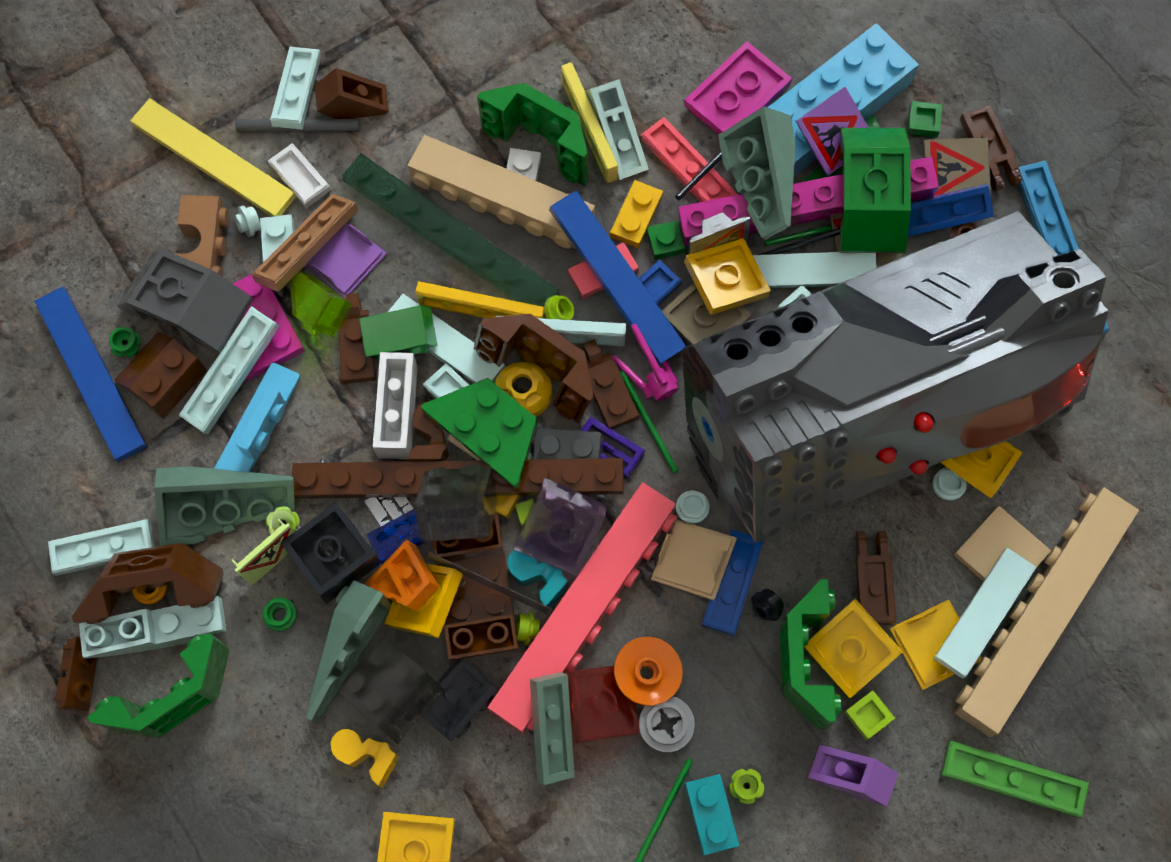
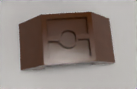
M532 314L484 318L479 325L473 348L476 350L477 355L487 363L493 362L500 367L515 348L525 361L536 363L544 369L549 378L556 382H562L552 405L556 407L557 412L565 419H573L580 423L593 398L585 352Z
M498 514L453 521L455 523V531H451L452 522H447L450 527V531L447 533L442 532L439 526L442 523L430 525L434 555L510 589ZM456 522H459L461 525V522H465L466 531L460 528V532H456ZM462 576L445 621L446 625H444L449 661L518 650L512 598Z
M183 543L114 553L78 605L72 616L73 623L86 621L87 624H96L109 618L121 593L131 591L137 586L162 587L169 584L170 581H173L178 606L190 605L192 608L206 606L215 599L224 575L223 570Z

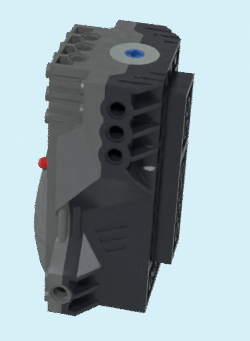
M1018 211L687 346L682 351L686 421L688 423L687 432L690 435L689 440L692 449L697 455L695 457L700 472L730 521L740 517L753 540L757 543L764 539H773L787 528L805 525L819 514L837 511L846 503L910 475L924 474L929 467L942 461L989 448L1015 438L1029 430H1034L1043 422L1052 418H1061L1072 410L1073 404L1084 400L1109 312L1100 301L1106 276L1081 249L1058 255Z

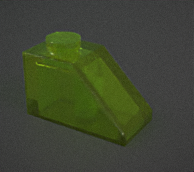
M300 270L290 280L292 314L303 322L301 327L315 336H319L321 332L333 337L352 303L315 276Z

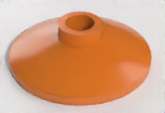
M639 637L624 645L618 653L614 663V677L618 688L629 700L643 706H655L668 701L677 692L682 682L683 668L677 652L667 642L655 637ZM641 669H649L652 673V678L644 679L640 674Z

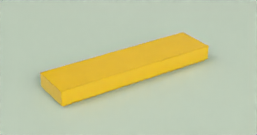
M418 281L415 291L419 304L427 307L481 318L532 314L536 318L545 319L544 307L420 281Z

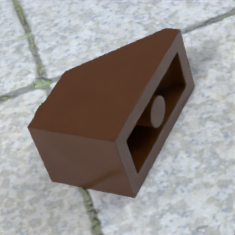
M335 68L315 84L316 106L319 113L338 119H354L385 115L389 112L386 85Z

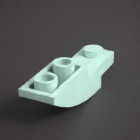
M215 596L214 601L199 608H192L190 605H175L153 611L142 609L111 616L96 624H87L86 622L79 624L83 658L106 657L186 644L200 634L206 636L209 633L213 635L227 631L222 598L219 596Z

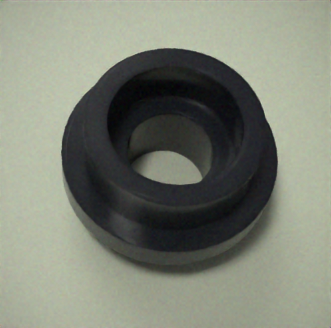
M763 589L751 597L753 611L758 617L763 620L777 621L781 617L784 603L775 592Z

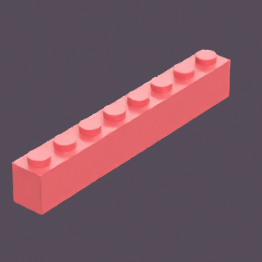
M641 483L487 707L489 712L522 735L528 729L534 731L530 679L559 672L566 674L569 671L573 673L583 659V655L580 654L582 648L587 642L592 645L603 629L599 623L605 614L610 617L613 615L622 600L618 595L624 586L629 589L632 587L640 574L637 567L643 558L647 561L650 560L659 546L655 541L660 533L663 531L667 534L677 519V516L674 515L676 503L645 483Z

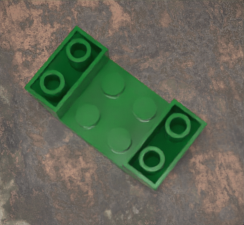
M525 83L482 91L478 94L477 101L481 127L487 135L492 138L499 137L508 142L518 126L522 124L525 130L532 134H540L557 148L559 172L567 181L572 183L578 182L583 186L588 183V152L577 112Z
M841 128L840 160H843V215L840 221V253H906L911 213L910 144L905 128Z
M821 579L787 614L779 627L782 695L819 730H826L836 722V716H841L840 695H834V685H805L806 681H810L811 675L809 659H804L803 653L804 646H808L809 642L808 627H820L826 618L829 617L830 610L835 609V593L833 589H828V579Z
M211 633L206 636L200 634L186 644L187 649L179 653L193 674V678L189 679L187 677L178 681L170 688V694L161 700L158 698L153 699L141 708L138 704L120 696L115 698L114 696L107 697L94 707L96 711L87 716L90 723L112 731L154 738L163 737L219 698L230 651L229 648Z

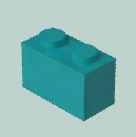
M718 774L686 782L683 787L701 856L738 847L739 842L721 775Z

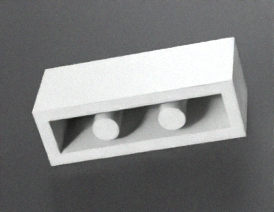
M380 352L373 449L378 459L408 460L412 450L413 414L415 412L418 371L413 353Z

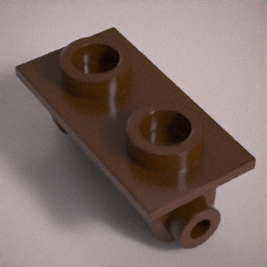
M73 637V639H68L67 645H63L64 651L60 670L68 672L67 677H59L54 701L57 702V709L71 710L72 708L89 711L98 657L83 658L81 638Z

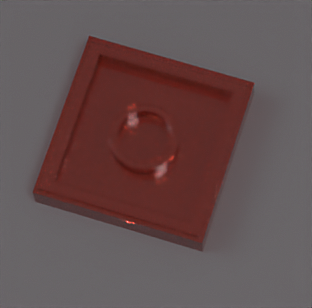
M614 666L564 672V674L568 675L570 715L575 743L632 736L640 733L635 703L625 697L618 688L614 677Z

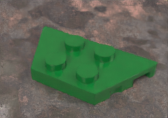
M485 378L426 402L421 406L422 411L515 490L520 487V477L525 461H527L529 456L530 443L535 435L538 420L493 381Z

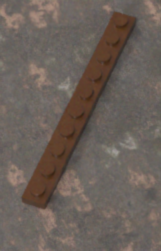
M623 458L529 459L525 461L520 477V487L517 490L481 460L293 463L292 466L294 499L451 496L449 488L454 490L456 487L458 492H454L453 496H457L456 493H459L461 496V493H464V496H469L466 493H474L473 496L485 494L488 496L624 494ZM470 473L475 475V481L473 482L468 481L466 478ZM476 473L483 474L484 482H480V479L476 478ZM436 474L445 479L443 484H438L434 481ZM465 474L466 476L464 478L467 482H464L463 479L459 476ZM444 475H452L450 483H447V478ZM457 475L462 483H452L453 476ZM468 486L475 488L474 492H465V490H467ZM459 487H462L464 492H460Z

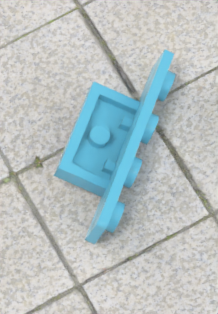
M276 363L270 364L214 469L251 472L261 452L267 447L274 427L284 415L286 405L301 379L299 373Z

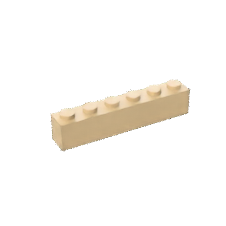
M423 136L407 165L410 178L414 184L423 189L432 188L437 190L449 200L456 201L458 199L463 201L475 211L481 213L487 211L494 214L506 224L512 225L515 223L525 227L532 235L539 237L544 235L551 238L563 248H575L549 211L551 205L569 194L429 136ZM585 202L595 216V205Z

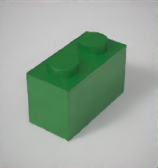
M418 305L359 318L366 357L377 358L378 363H380V352L413 353L414 356L427 354V348L438 346L432 312L429 307Z

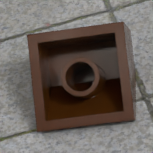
M157 332L114 380L164 419L207 370L200 360L173 338Z

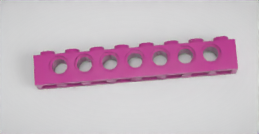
M932 156L911 160V201L934 196L939 185ZM843 174L793 184L790 226L828 219L830 215L843 213ZM740 194L679 206L678 219L685 247L689 246V240L692 237L703 233L702 220L720 213H724L732 221L742 217H750L749 234L757 233L758 230L747 211L748 203L744 195Z

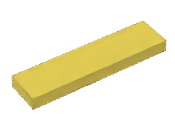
M572 62L562 65L561 83L573 110L578 113L581 128L605 182L610 183L618 180V164Z

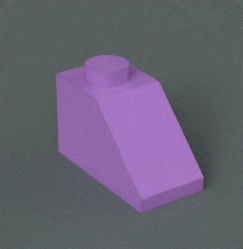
M820 745L808 778L855 798L887 807L898 773L874 758Z

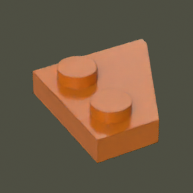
M407 539L364 583V585L383 593L387 599L414 611H417L439 588L416 544Z

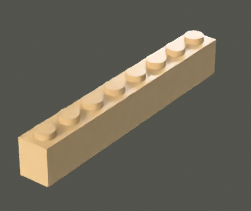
M1105 487L1095 495L1089 493L1079 506V510L1083 512L1078 521L1072 519L1061 535L1066 538L1060 548L1055 546L1044 561V563L1049 565L1043 575L1038 573L1033 578L1027 588L1031 592L1025 603L1020 600L1009 616L1014 621L1008 630L1002 628L991 644L996 649L990 658L984 656L973 672L978 677L971 687L966 684L955 700L960 705L954 714L989 738L999 734L1139 512V509Z

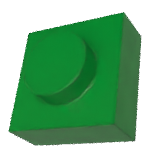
M911 101L907 134L938 138L941 129L942 104Z
M677 220L647 227L646 233L654 260L685 254V245Z

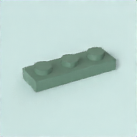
M559 672L530 679L537 782L547 785L574 778L568 675Z

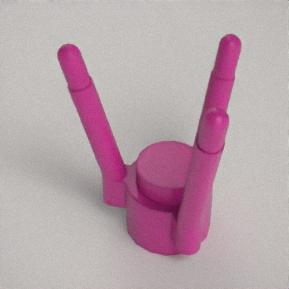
M632 324L631 328L653 369V372L646 377L647 385L616 355H613L611 358L643 391L647 399L654 397L656 402L663 401L678 391L679 388L676 385L678 381L672 372L669 361L662 364L663 368L659 367L637 324Z

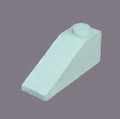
M620 79L586 90L585 93L618 164V179L621 180L649 170Z

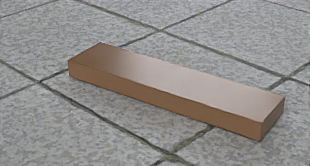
M331 194L252 273L254 281L279 292L358 211L356 202Z

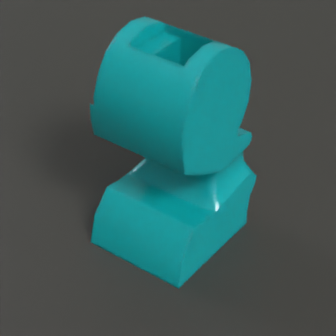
M521 547L515 549L509 555L507 564L510 575L518 585L525 587L538 581H543L546 584L539 591L541 604L551 608L569 588L568 581L562 574V569L548 564L547 561L538 564L536 555L530 549Z

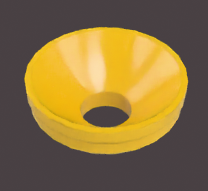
M529 362L512 363L505 367L496 378L495 384L535 417L541 415L548 408L552 399V384L545 371L538 365ZM519 377H526L532 382V387L526 393H518L512 387L513 382Z

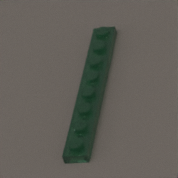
M362 153L342 174L343 181L515 301L542 306L545 312L546 300L554 295L559 296L560 291L557 287Z

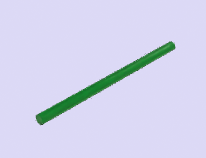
M828 225L765 240V246L831 231L832 226Z
M621 371L620 374L628 392L673 474L679 471L631 382L624 371Z
M686 759L634 862L643 861L693 763L691 759Z

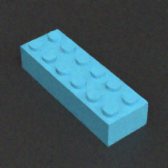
M877 23L768 107L789 114L791 117L796 143L794 176L817 159L795 122L843 87L847 88L862 117L866 120L912 84L919 64Z

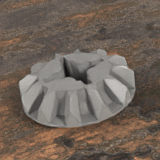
M673 696L668 701L659 705L645 706L640 714L639 729L641 736L651 748L663 753L678 751L690 741L694 733L695 720L689 706L677 697ZM660 710L668 719H681L672 726L674 738H671L665 729L653 731L661 723Z

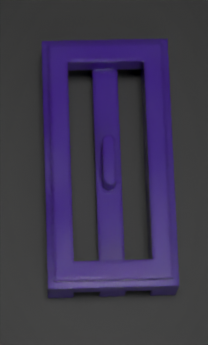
M590 416L580 431L589 432L592 427L635 454L631 458L602 440L603 450L616 458H623L624 463L627 464V467H624V478L628 480L631 472L645 455L646 450ZM601 453V457H600V458H609V457L606 456L605 454Z

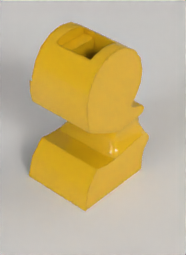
M350 729L338 731L331 740L333 755L350 767L354 768L368 757H373L375 763L369 770L371 779L381 788L384 787L400 758L393 752L392 746L388 743L378 742L370 738L364 742L359 734Z

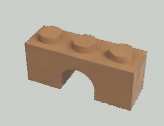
M181 195L178 226L185 237L200 238L201 242L190 253L174 254L209 268L223 277L220 260L221 256L226 254V240L223 234L224 227L229 226L230 215L228 208L224 207L219 196Z

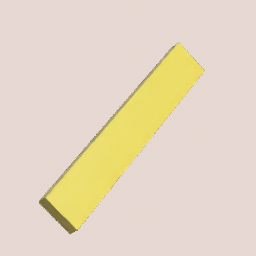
M150 98L130 120L134 127L271 217L281 216L296 198L292 190Z

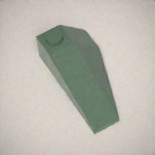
M763 106L719 134L718 137L723 164L726 170L733 174L737 182L735 187L738 193L744 195L748 203L747 211L761 238L768 239L790 227L796 143L790 115Z
M192 466L156 468L154 489L160 546L183 543L184 545L196 544L205 541L206 536L221 531L228 533L235 530V526L252 520L255 522L265 520L268 514L274 512L277 507L286 506L291 510L295 509L294 481L292 476Z
M353 580L350 587L345 586L340 591L335 601L338 605L334 610L305 716L317 725L386 619L391 607L383 593Z

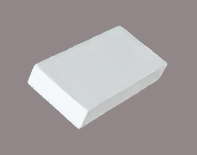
M293 143L268 160L270 167L287 187L295 193L306 209L331 191L327 182Z

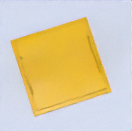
M949 599L889 628L898 647L903 651L902 654L922 690L955 675V673L933 659L959 620V616ZM981 656L978 657L974 665L981 661Z

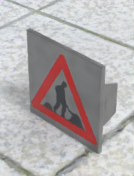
M720 213L702 220L703 233L689 240V254L742 238L747 243L750 217H742L732 221L724 213Z

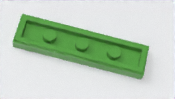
M948 741L940 776L1076 818H1082L1089 785L1088 782L954 741Z

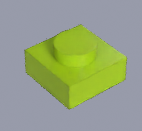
M873 690L844 712L866 741L895 719Z

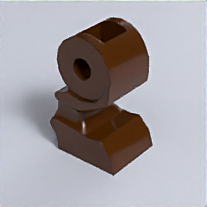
M423 402L416 408L413 414V427L416 435L429 441L430 444L427 446L416 445L410 451L408 460L446 461L449 457V452L443 432L444 429L422 411L421 406L426 403Z

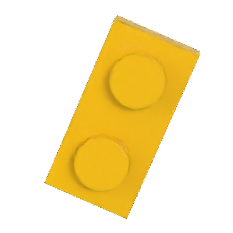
M634 180L610 231V238L639 249L647 232V227L650 226L661 202L663 190Z

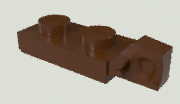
M359 293L346 294L347 312H340V320H338L342 382L347 384L376 381L375 358L366 357L359 318L368 317L369 310H362Z
M595 339L584 343L583 351L588 360L587 366L593 397L606 426L613 430L638 420V411L614 359L611 358L609 353L602 355Z

